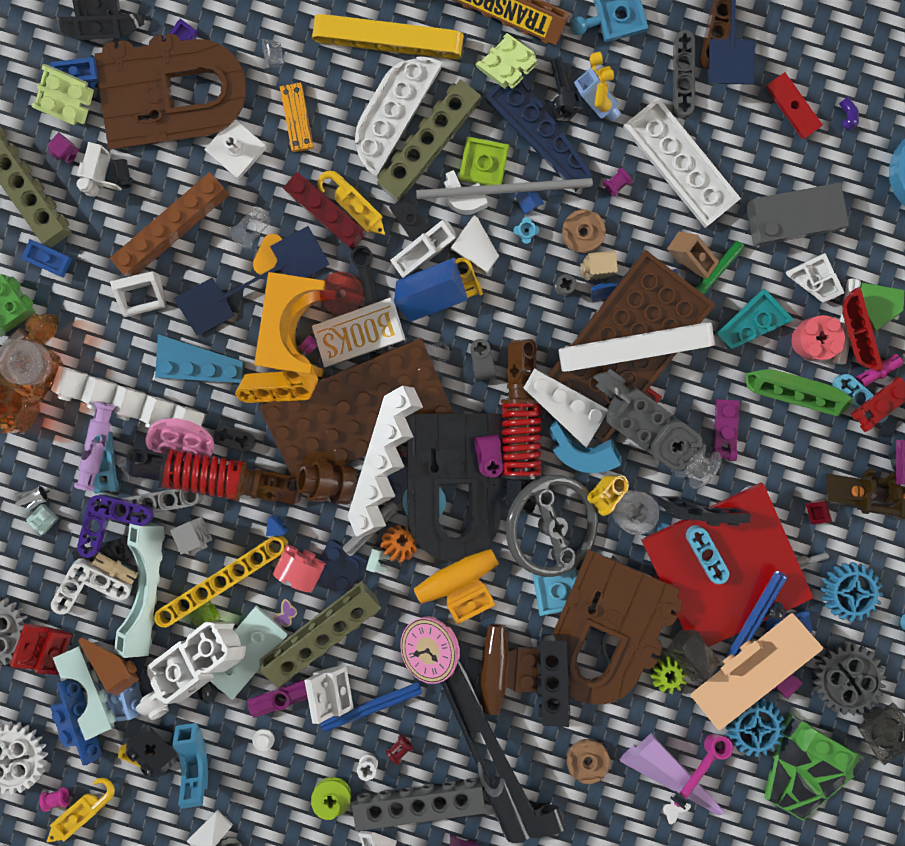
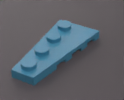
M158 334L155 378L240 383L244 377L245 362Z

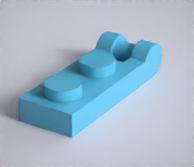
M112 432L108 434L106 446L102 453L100 470L95 476L93 484L95 486V490H93L95 494L108 490L110 492H118L119 490ZM97 435L94 439L100 442V435ZM102 476H107V482L102 481Z

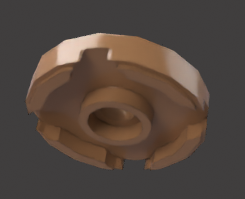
M586 209L574 211L567 217L562 227L564 243L570 250L581 254L593 252L600 247L606 233L605 224L600 215ZM580 229H585L587 235L582 236L579 232Z
M594 739L577 741L570 747L567 753L566 763L570 774L583 784H594L601 781L610 769V757L607 749ZM590 757L591 761L586 763L584 762L585 758Z

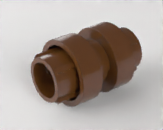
M315 461L312 465L301 467L297 479V489L302 495H307L310 501L326 502L330 498L333 504L348 505L353 500L360 474L355 472L352 466L338 464L333 469L330 463Z

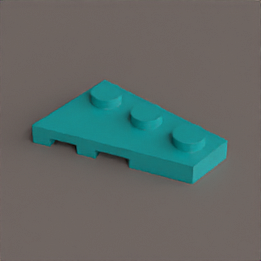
M764 288L723 325L715 335L731 350L794 319Z

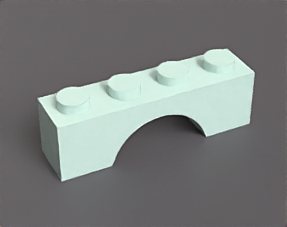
M79 646L54 657L53 660L60 677L80 682L87 691V707L77 720L85 741L115 727L116 717L112 709L108 710L106 692L104 689L100 690L98 685L100 679L95 670H92L90 661L83 648Z

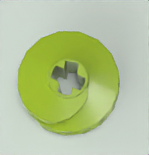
M328 777L321 780L314 788L311 796V806L314 813L324 820H333L335 817L343 815L348 810L351 802V789L341 778Z

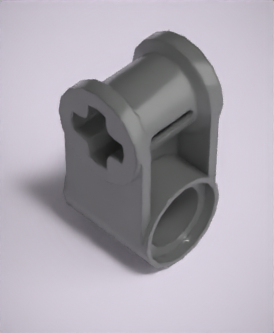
M484 339L475 340L470 347L475 381L497 378L489 343ZM477 343L486 346L483 355H479V352L474 351Z

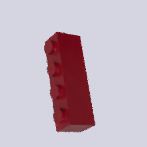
M296 172L283 187L284 191L350 250H353L366 235L365 231L300 173Z

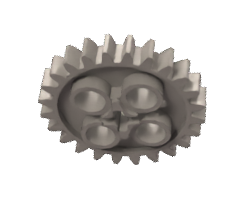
M0 598V666L2 663L6 665L11 662L24 626L23 621L27 618V616H20L22 608L15 609L16 602L8 605L9 598H5L2 601ZM3 618L7 620V626L4 625ZM1 640L5 642V647L1 645Z

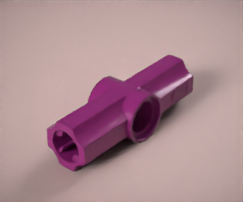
M305 679L289 685H281L275 690L249 698L248 709L250 714L255 718L275 710H284L292 704L307 700ZM277 694L285 695L287 701H280Z

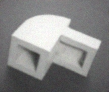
M454 170L446 173L447 181L444 182L445 188L461 187ZM485 195L447 197V203L450 208L463 215L474 214L488 206Z

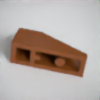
M82 637L78 640L107 692L118 696L139 680L135 673L137 668L132 661H126Z

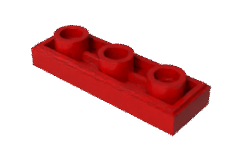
M786 72L765 86L802 140L823 126Z

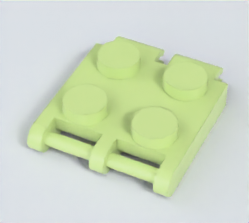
M506 33L503 36L504 39L495 48L492 47L489 50L490 53L475 65L504 89L507 86L513 89L524 78L522 72L527 75L538 63L532 50Z
M43 64L42 69L44 72L41 83L37 85L39 91L36 102H33L32 107L72 125L77 124V122L84 124L89 109L82 106V103L90 105L94 90L87 87L88 82Z

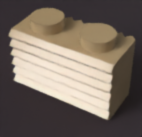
M616 251L589 253L583 260V263L580 264L581 276H585L586 281L589 279L591 281L593 279L601 280L602 278L604 280L606 278L610 279L618 271Z

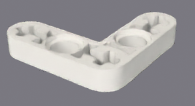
M77 559L70 567L51 602V609L57 614L68 613L84 584L117 600L128 598L133 587L115 576H109L108 572L91 565V561ZM83 567L84 570L80 577L75 576L79 568ZM96 576H104L107 582L103 584L97 582ZM113 581L114 584L112 585V587H109L110 583ZM66 583H74L77 586V590H69L66 587ZM120 586L124 587L122 592L118 590ZM63 597H68L64 606H61L60 602Z

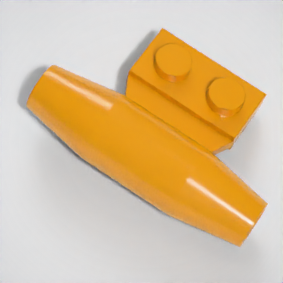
M492 549L467 556L432 574L414 588V592L421 604L447 596V607L456 624H459L495 606L487 586L479 579L498 566L499 563Z

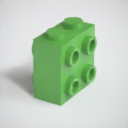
M0 274V337L36 313L32 307L33 301L29 296L22 293L20 290L21 285L17 279L4 274Z

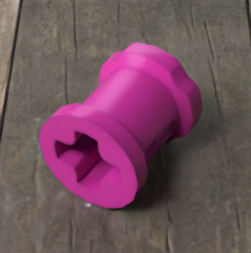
M61 787L58 791L51 793L42 792L39 799L41 810L49 812L51 808L67 807L69 805V792L67 788Z

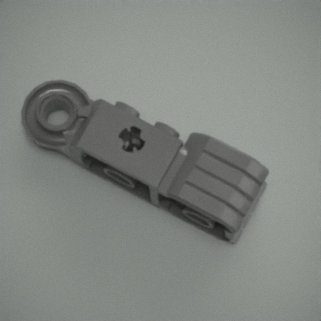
M611 369L593 376L598 381L596 387L612 398L604 420L673 471L686 469L684 463L693 457L697 447L702 448L703 446L701 435L633 385L625 386L626 380Z

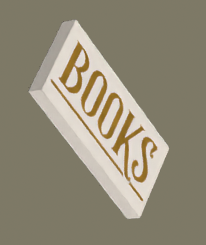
M393 298L382 300L312 326L324 367H330L406 340Z

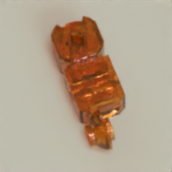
M33 314L25 326V329L29 332L27 338L14 340L0 364V428L4 429L2 433H23L31 428L40 412L39 401L44 399L55 379L58 367L63 365L59 355L44 347L45 343L57 331L58 320L55 314Z

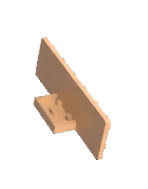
M793 613L788 615L760 639L755 640L753 643L751 640L745 642L740 647L742 651L738 655L734 656L732 653L722 661L725 665L720 668L721 670L691 693V697L718 730L723 729L823 650L821 644Z

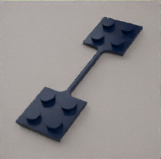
M731 0L730 37L728 39L709 40V84L754 85L755 40H739L735 37V0Z
M309 226L271 245L270 248L278 261L277 265L237 288L224 293L220 291L214 279L210 278L176 296L174 300L196 336L235 316L227 303L228 296L267 276L268 272L282 270L286 275L306 278L330 265Z
M402 456L400 458L404 467L387 476L395 494V497L390 500L397 504L400 503L407 489V459ZM330 539L319 560L326 564L317 582L343 596L352 589L368 560L356 553L349 556L343 550L342 545Z

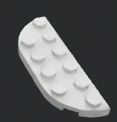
M416 57V59L399 62L386 73L364 110L356 128L355 143L362 164L376 178L383 170L443 66V62L429 57Z

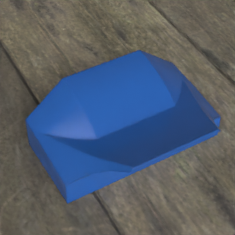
M94 57L50 62L51 67L88 82L87 87L95 89L98 75Z

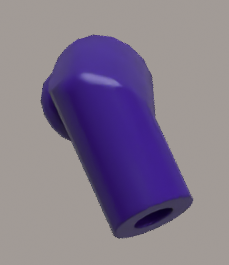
M846 97L839 105L847 114V119L842 122V125L849 131L859 124V110L851 99Z

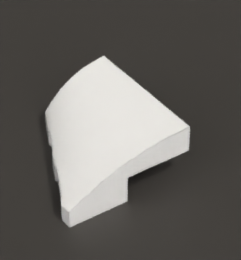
M475 215L451 247L453 251L468 259L473 266L486 275L499 257Z
M826 253L785 272L788 277L823 303L844 294Z

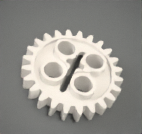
M12 721L6 725L0 724V747L2 748V751H0V767L4 771L0 770L2 794L9 790L10 794L13 795L17 790L21 793L26 788L29 789L40 779V775L45 772L42 767L48 763L46 760H43L48 753L42 752L46 744H39L42 736L36 738L34 735L37 730L29 732V725L21 728V722L15 724L14 727ZM19 743L22 744L24 750L19 747Z

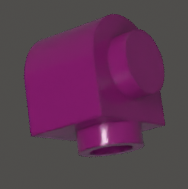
M59 132L47 145L50 149L48 153L58 161L63 159L66 163L73 162L76 154L80 151Z

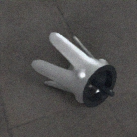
M39 486L32 491L16 493L14 495H22V499L18 500L15 505L21 506L32 502L23 511L24 515L38 504L48 501L47 493L50 490L45 491L42 486Z

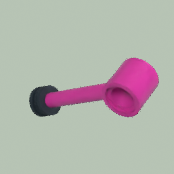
M710 734L706 737L704 748L707 755L680 793L675 791L674 797H670L674 801V805L685 810L686 807L684 806L686 803H690L687 798L715 759H727L731 756L733 746L728 738L718 734ZM718 741H720L722 747L718 752H716L715 745Z

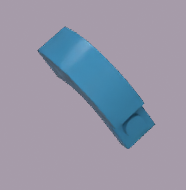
M905 139L901 141L894 151L889 166L891 188L897 199L904 206Z
M556 419L552 421L549 432L552 439L557 441L553 451L569 467L586 473H601L621 466L622 456L612 439L597 446L585 447L577 443Z
M197 723L175 726L173 747L178 754L181 765V786L178 805L181 809L203 806L204 789L208 788V762L204 738Z

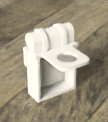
M88 142L83 163L80 162L77 176L80 177L77 181V187L80 191L91 197L98 194L99 187L118 191L122 190L118 185L105 181L111 153L102 145Z

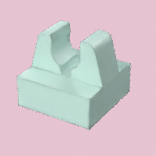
M41 504L26 521L34 530L43 535L60 518L45 504Z
M373 546L366 570L385 572L387 567L381 565L378 560H390V555H384L385 551Z

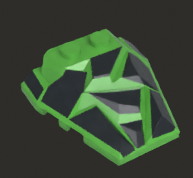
M789 712L783 722L786 729L781 730L785 737L778 738L781 745H778L777 751L773 753V758L775 759L773 770L769 772L764 797L766 800L804 821L856 775L866 757L822 734L807 722Z

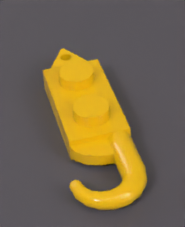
M326 171L319 176L317 186L321 193L325 192L323 181L327 178L334 180L339 185L335 192L336 202L367 233L373 232L385 235L381 220L383 218L382 215L340 174L335 171Z
M107 778L94 780L93 785L102 783L106 786L107 792L100 799L93 794H84L50 825L51 830L47 842L58 840L64 842L113 798L115 792L113 783Z

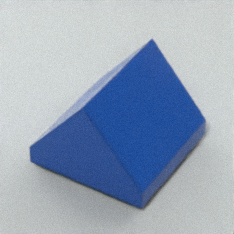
M537 191L518 192L514 195L524 214L544 204Z
M276 515L268 519L266 536H280L289 531L288 527Z

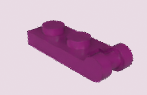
M716 400L713 460H721L722 458L728 459V461L737 460L740 401ZM722 443L728 444V450H722Z

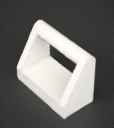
M151 271L110 281L112 291L123 317L167 307L158 273ZM150 285L153 286L157 301L127 307L125 291Z

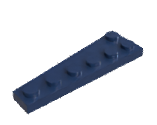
M525 78L513 89L509 86L504 89L497 84L485 96V101L563 180L591 178L592 173L578 153L571 147V143L566 136L561 133L554 119L549 116L544 105L535 96Z

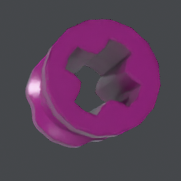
M619 168L617 174L611 179L605 180L603 185L611 196L616 197L618 191L632 183V179L624 169Z

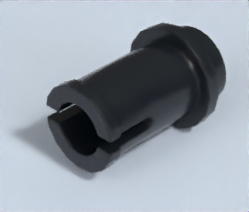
M117 159L113 161L117 177L115 183L122 189L132 187L133 178L130 177L128 162L126 159Z

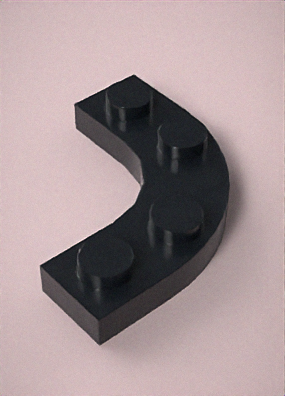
M658 496V505L664 508L666 512L675 514V518L680 520L693 519L705 521L710 526H720V523H727L733 526H739L741 523H750L751 514L739 507H704L692 504L679 496Z

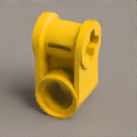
M466 258L455 260L457 265L464 263L468 267L467 273L460 274L465 290L474 287L466 291L467 297L469 298L477 294L483 295L470 261Z
M606 475L589 493L587 500L599 509L598 512L601 516H606L614 510L616 504L627 492L629 487L628 480L620 475Z

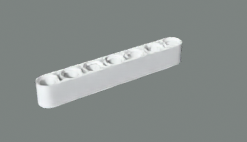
M712 322L564 347L558 350L562 371H573L714 346L715 342Z

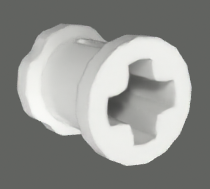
M365 754L359 760L357 773L358 777L364 781L373 779L376 775L378 760L374 755ZM367 765H370L371 767L368 770L365 769Z

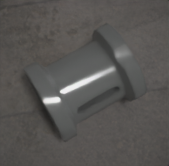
M570 274L561 275L554 287L556 293L562 296L570 295L576 288L575 278ZM563 281L570 283L568 290L560 287Z

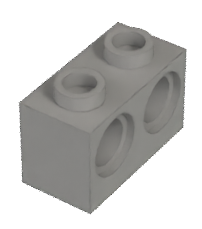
M203 517L170 530L181 555L186 552L189 555L195 554L207 548L206 543L212 541Z

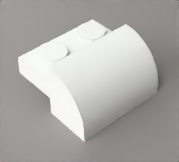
M346 666L322 669L314 672L312 677L305 679L312 724H319L332 716H341L354 709Z

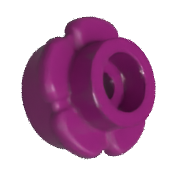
M309 335L298 347L303 352L302 355L306 352L310 355L318 346L315 343L316 338L314 339Z

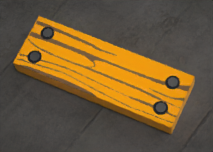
M301 82L280 86L292 152L314 149Z

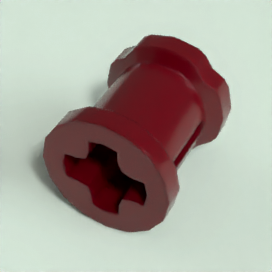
M400 734L397 742L391 748H387L385 752L392 762L399 765L401 759L408 751H412L414 746L407 737Z

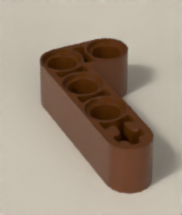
M712 0L699 58L700 65L706 70H709V40L728 39L731 0ZM717 11H723L725 16L719 15ZM712 32L719 33L721 38L715 37Z

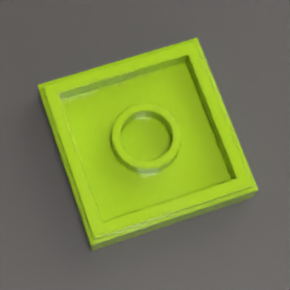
M467 136L458 181L471 184L479 183L481 186L502 184L509 145Z

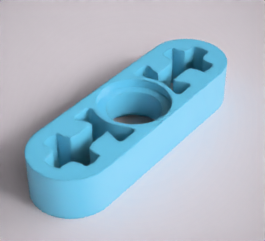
M849 374L838 375L833 380V387L843 391L853 399V405L851 406L855 409L860 406L855 400L858 393L861 392L865 395V402L873 396L869 390ZM847 380L848 382L846 383V385L850 389L855 390L850 391L848 388H841L842 383L840 381ZM867 411L865 415L869 419L871 415ZM889 414L878 423L884 422L888 418Z
M699 525L691 526L686 532V539L705 573L713 583H725L729 578V570L708 532ZM698 532L700 534V539L704 544H699L695 539L694 533ZM707 549H711L713 551L712 558L709 560L702 559V553ZM714 564L720 570L719 577L715 575V570L712 567Z

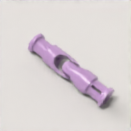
M97 401L94 404L96 410L94 418L90 420L85 449L79 464L80 474L78 482L74 484V487L84 491L95 490L93 484L96 473H99L102 453L105 449L111 426L109 423L112 410H115V405ZM97 435H100V442L94 439Z

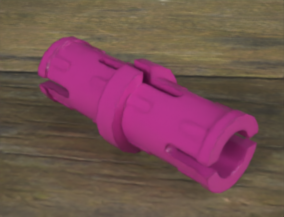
M893 354L882 362V370L869 369L857 375L856 379L858 382L863 383L864 387H867L878 379L886 378L888 373L903 366V361L900 357L896 359L898 355Z

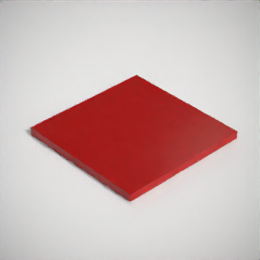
M762 482L710 506L713 508L739 507L751 514L750 523H741L739 526L720 523V526H710L705 521L693 519L680 520L641 539L659 580L680 589L677 596L682 602V609L680 613L674 612L678 616L679 623L694 653L740 633L776 571L784 573L787 576V580L773 603L780 602L787 611L814 598L766 487ZM699 525L708 532L729 570V578L725 583L715 584L705 573L686 539V532L691 526ZM698 532L694 533L695 539L699 544H704L700 539V534ZM707 549L702 553V559L709 560L713 556L711 549ZM714 564L712 567L715 570V575L719 577L720 570ZM765 617L762 622H764V621H766V620H768V619H770V618Z

